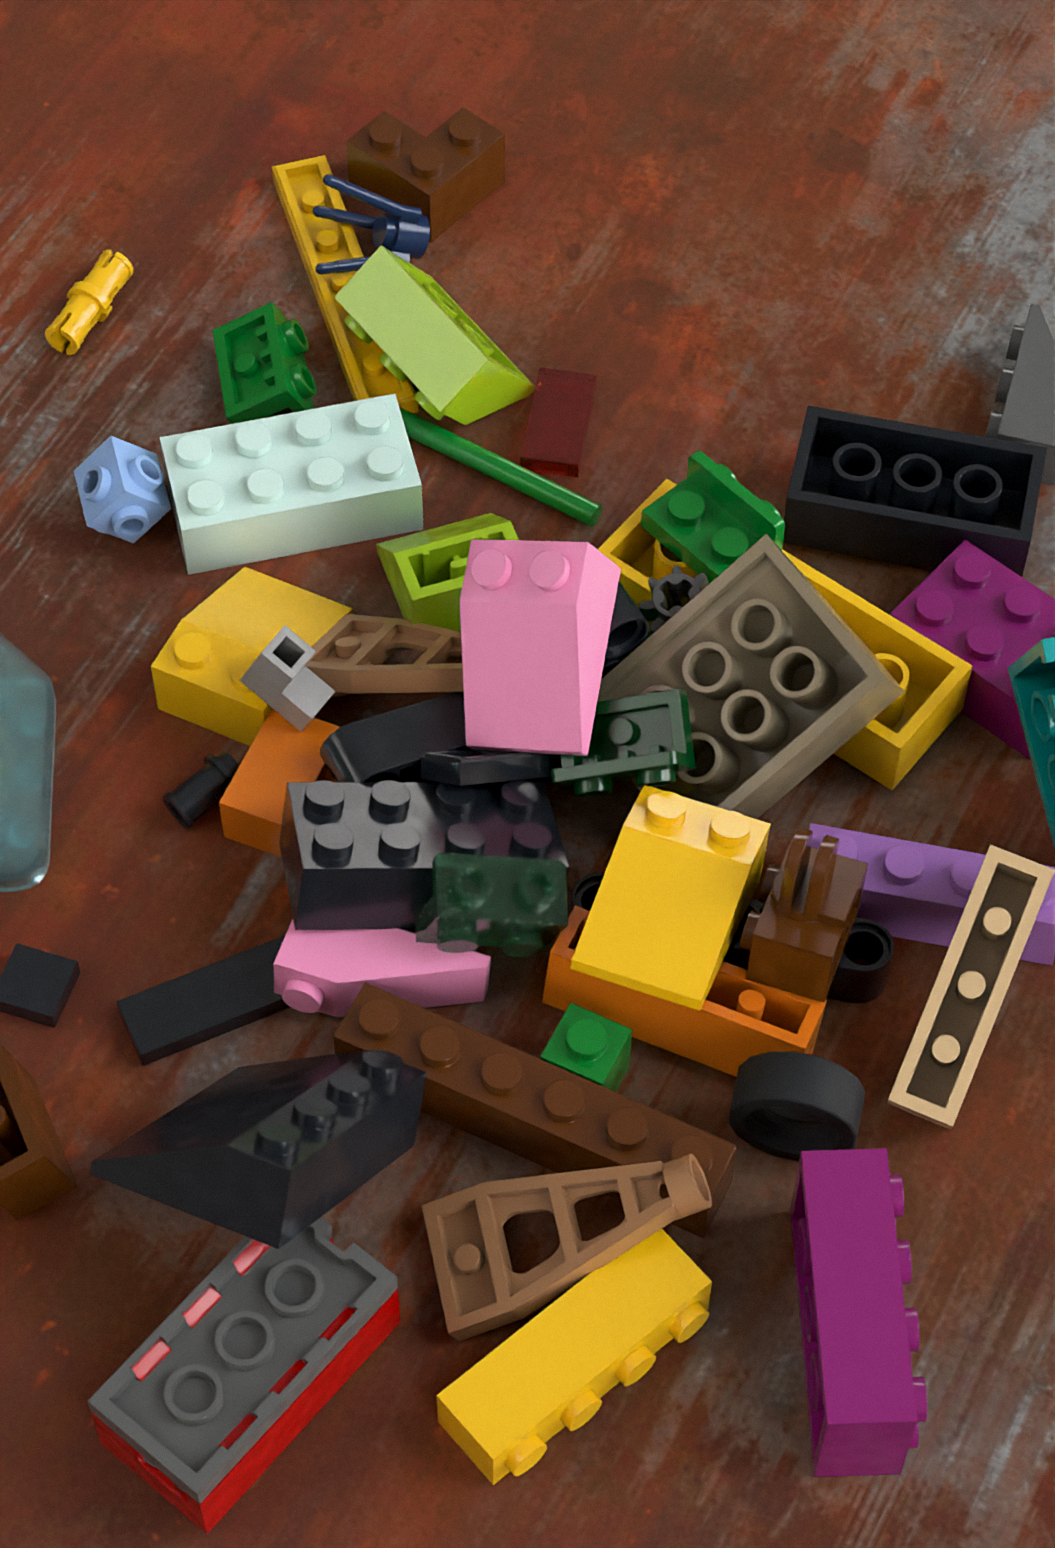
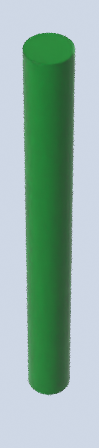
M399 407L409 438L590 527H593L599 520L602 513V505Z

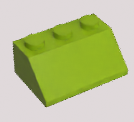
M381 245L334 297L349 313L344 319L345 324L364 342L370 344L374 340L384 351L379 357L380 362L399 380L405 382L409 378L419 389L414 395L415 400L437 420H441L446 415L463 425H468L528 397L536 389L531 381L430 275Z

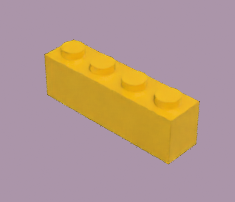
M660 1229L605 1266L589 1273L437 1394L438 1423L493 1485L510 1471L514 1476L522 1475L541 1459L547 1450L545 1443L565 1426L570 1431L583 1426L601 1407L602 1400L600 1398L619 1382L627 1387L638 1381L654 1364L656 1360L654 1354L673 1338L678 1343L686 1341L704 1325L709 1317L707 1310L709 1308L712 1281L663 1229Z

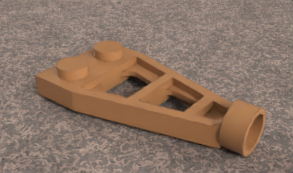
M346 614L312 646L316 652L305 664L307 668L335 690L331 697L363 693L464 692L462 663H452L455 659L462 661L461 632L423 623L413 624L410 620ZM397 648H409L424 652L414 664L382 665Z
M688 1154L666 1163L656 1161L483 1182L421 1205L448 1334L460 1342L524 1319L576 1285L592 1271L605 1266L672 1221L711 1208L710 1189L696 1157L693 1154ZM661 1184H666L669 1197L664 1199L660 1196ZM609 1192L620 1193L625 1214L623 1222L619 1226L589 1241H582L574 1205L584 1198ZM549 1212L553 1214L560 1238L558 1249L550 1258L530 1271L514 1273L503 1229L505 1222L517 1214Z

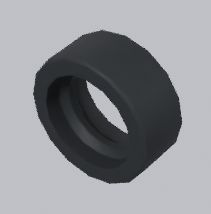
M770 1051L751 1056L739 1066L728 1123L735 1134L752 1147L777 1157L799 1161L801 1151L854 1149L866 1092L859 1079L839 1064L819 1056L794 1051Z

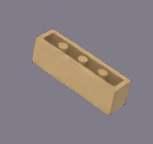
M990 844L887 1104L950 1130L952 1129L1054 875V869Z

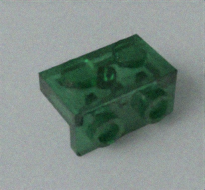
M438 853L432 861L433 896L415 916L416 942L437 943V948L443 952L463 953L475 950L478 946L502 947V952L509 956L525 957L541 953L568 926L566 866L559 860Z

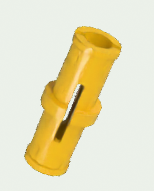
M112 250L103 251L88 276L83 281L75 282L67 293L69 300L66 306L45 331V337L54 349L62 353L70 342L66 348L67 355L75 354L97 321L103 322L112 311V306L110 305L113 301L112 299L133 274V266L124 255L116 252L109 263L108 261L113 256Z

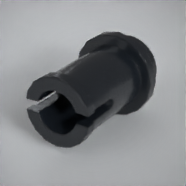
M222 751L217 756L208 754L204 757L205 766L173 791L167 792L163 796V802L167 809L184 828L189 829L193 826L196 820L221 800L240 766L227 752Z

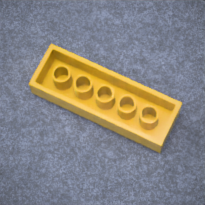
M668 479L597 549L621 568L619 581L638 609L639 603L653 600L648 584L650 577L659 581L664 576L672 574L674 566H679L682 574H686L693 579L698 575L641 526L642 510L677 485ZM782 549L783 553L865 643L905 691L833 753L888 789L893 790L963 709L972 665ZM647 621L649 623V631L654 621Z

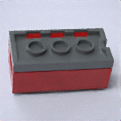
M322 1217L280 1249L245 1236L88 1400L101 1445L206 1534L213 1529L400 1324L397 1276L354 1242L344 1252L334 1245L332 1225Z

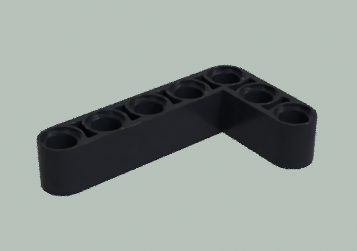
M620 581L617 587L601 679L646 640L649 632V623ZM464 692L449 693L342 726L331 733L323 742L320 748V756L336 782L361 783L385 780L397 782H436L421 779V756H425V753L470 749L466 746Z

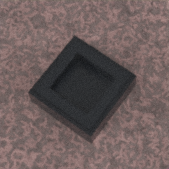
M17 943L0 977V1012L55 1028L80 975L78 961Z

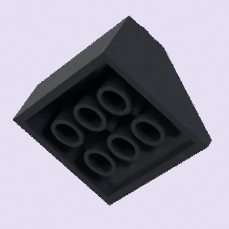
M361 1050L238 1067L93 1160L90 1174L280 1249L414 1146L427 1072L404 1064L401 1057L383 1050Z

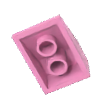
M471 539L460 597L466 746L470 749L588 756L621 570L620 567L589 542Z

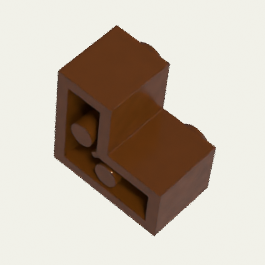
M464 107L427 137H424L386 111H383L346 141L349 182L401 205L421 208V214L427 216L429 220V242H433L505 182V134Z

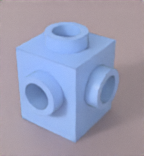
M110 436L74 470L86 525L100 533L109 534L134 544L171 510L164 482V474L161 470L158 456L154 452Z

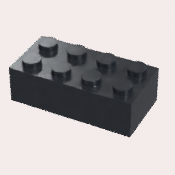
M808 405L786 499L783 543L934 571L964 540H967L1022 577L1031 543L1047 448Z
M319 780L315 782H287L279 845L295 930L557 927L569 865L544 782L513 780L509 782L459 786L442 782H397L385 780L359 783Z

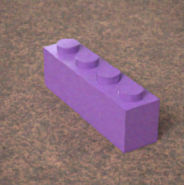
M810 823L809 830L813 831L811 847L819 849L825 835L839 838L838 855L868 863L857 918L868 919L881 924L893 937L950 946L985 859V854ZM1055 872L1020 960L1053 966L1055 960Z

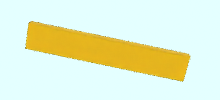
M322 155L273 166L272 176L275 188L353 401L396 394L399 407L411 413L419 412L418 402L414 398L416 392L411 380L408 378L403 382L395 377L380 362L379 357L384 351L374 340L370 344L364 342L344 322L349 313L334 297L357 271L323 275L315 271V267L320 263L364 257L352 225L313 215V208L315 206L346 211L339 191L323 183L325 175L333 176L326 156Z

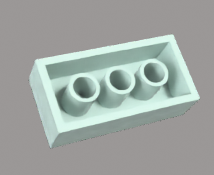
M396 394L160 437L166 483L188 575L423 530L422 484Z

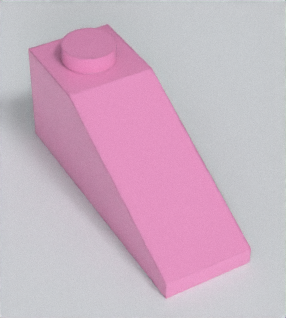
M292 919L273 963L274 993L281 994L283 1001L297 1011L304 1013H315L318 1011L334 1017H343L347 1014L365 982L423 1008L484 1002L488 991L491 956L399 928L295 930Z

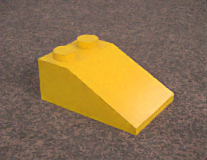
M242 568L179 622L151 665L158 709L251 746L272 708L239 680L285 625L312 647L344 615L353 614V608L253 569Z
M644 785L623 824L571 959L570 969L700 1011L760 882L771 824L735 811H728L686 798L674 792Z

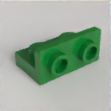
M270 302L212 330L225 415L231 424L266 418L288 407L293 412L314 409L312 396L317 393L314 378L306 366L304 352L309 349V343L302 326L296 319L288 320L276 305Z
M700 450L688 457L687 478L643 509L641 526L695 573L698 575L701 573L706 574L709 584L765 534L781 550L783 547L785 522L778 510L770 502L758 499L740 484L728 467L721 463H715Z

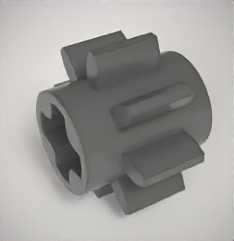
M674 566L672 574L664 576L659 581L651 577L649 578L648 584L653 600L639 603V610L647 621H654L650 627L651 634L709 585L706 574L701 573L693 579L686 574H682L679 566Z

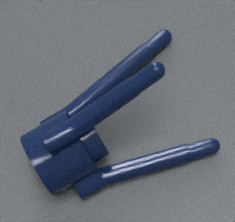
M332 175L324 176L323 183L326 186L387 212V214L380 213L377 217L340 209L315 206L313 208L314 216L372 229V241L375 247L379 248L381 245L409 263L410 258L420 259L424 255L430 238V225L427 216L421 214V208L401 205ZM371 256L320 263L315 267V271L320 275L358 271Z

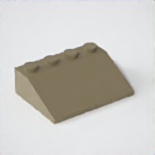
M765 534L601 679L597 702L673 689L687 691L696 769L675 772V783L654 788L674 792L686 798L758 819L905 691L792 561ZM631 779L636 785V779Z

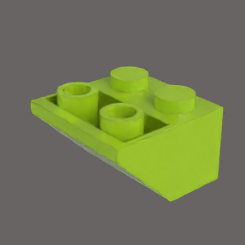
M488 513L376 544L378 556L403 618L410 620L413 624L423 623L460 632V597L471 539L519 540L511 521L493 513Z

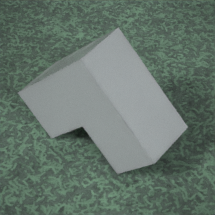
M285 625L239 681L301 732L335 693V690L305 666L316 651Z

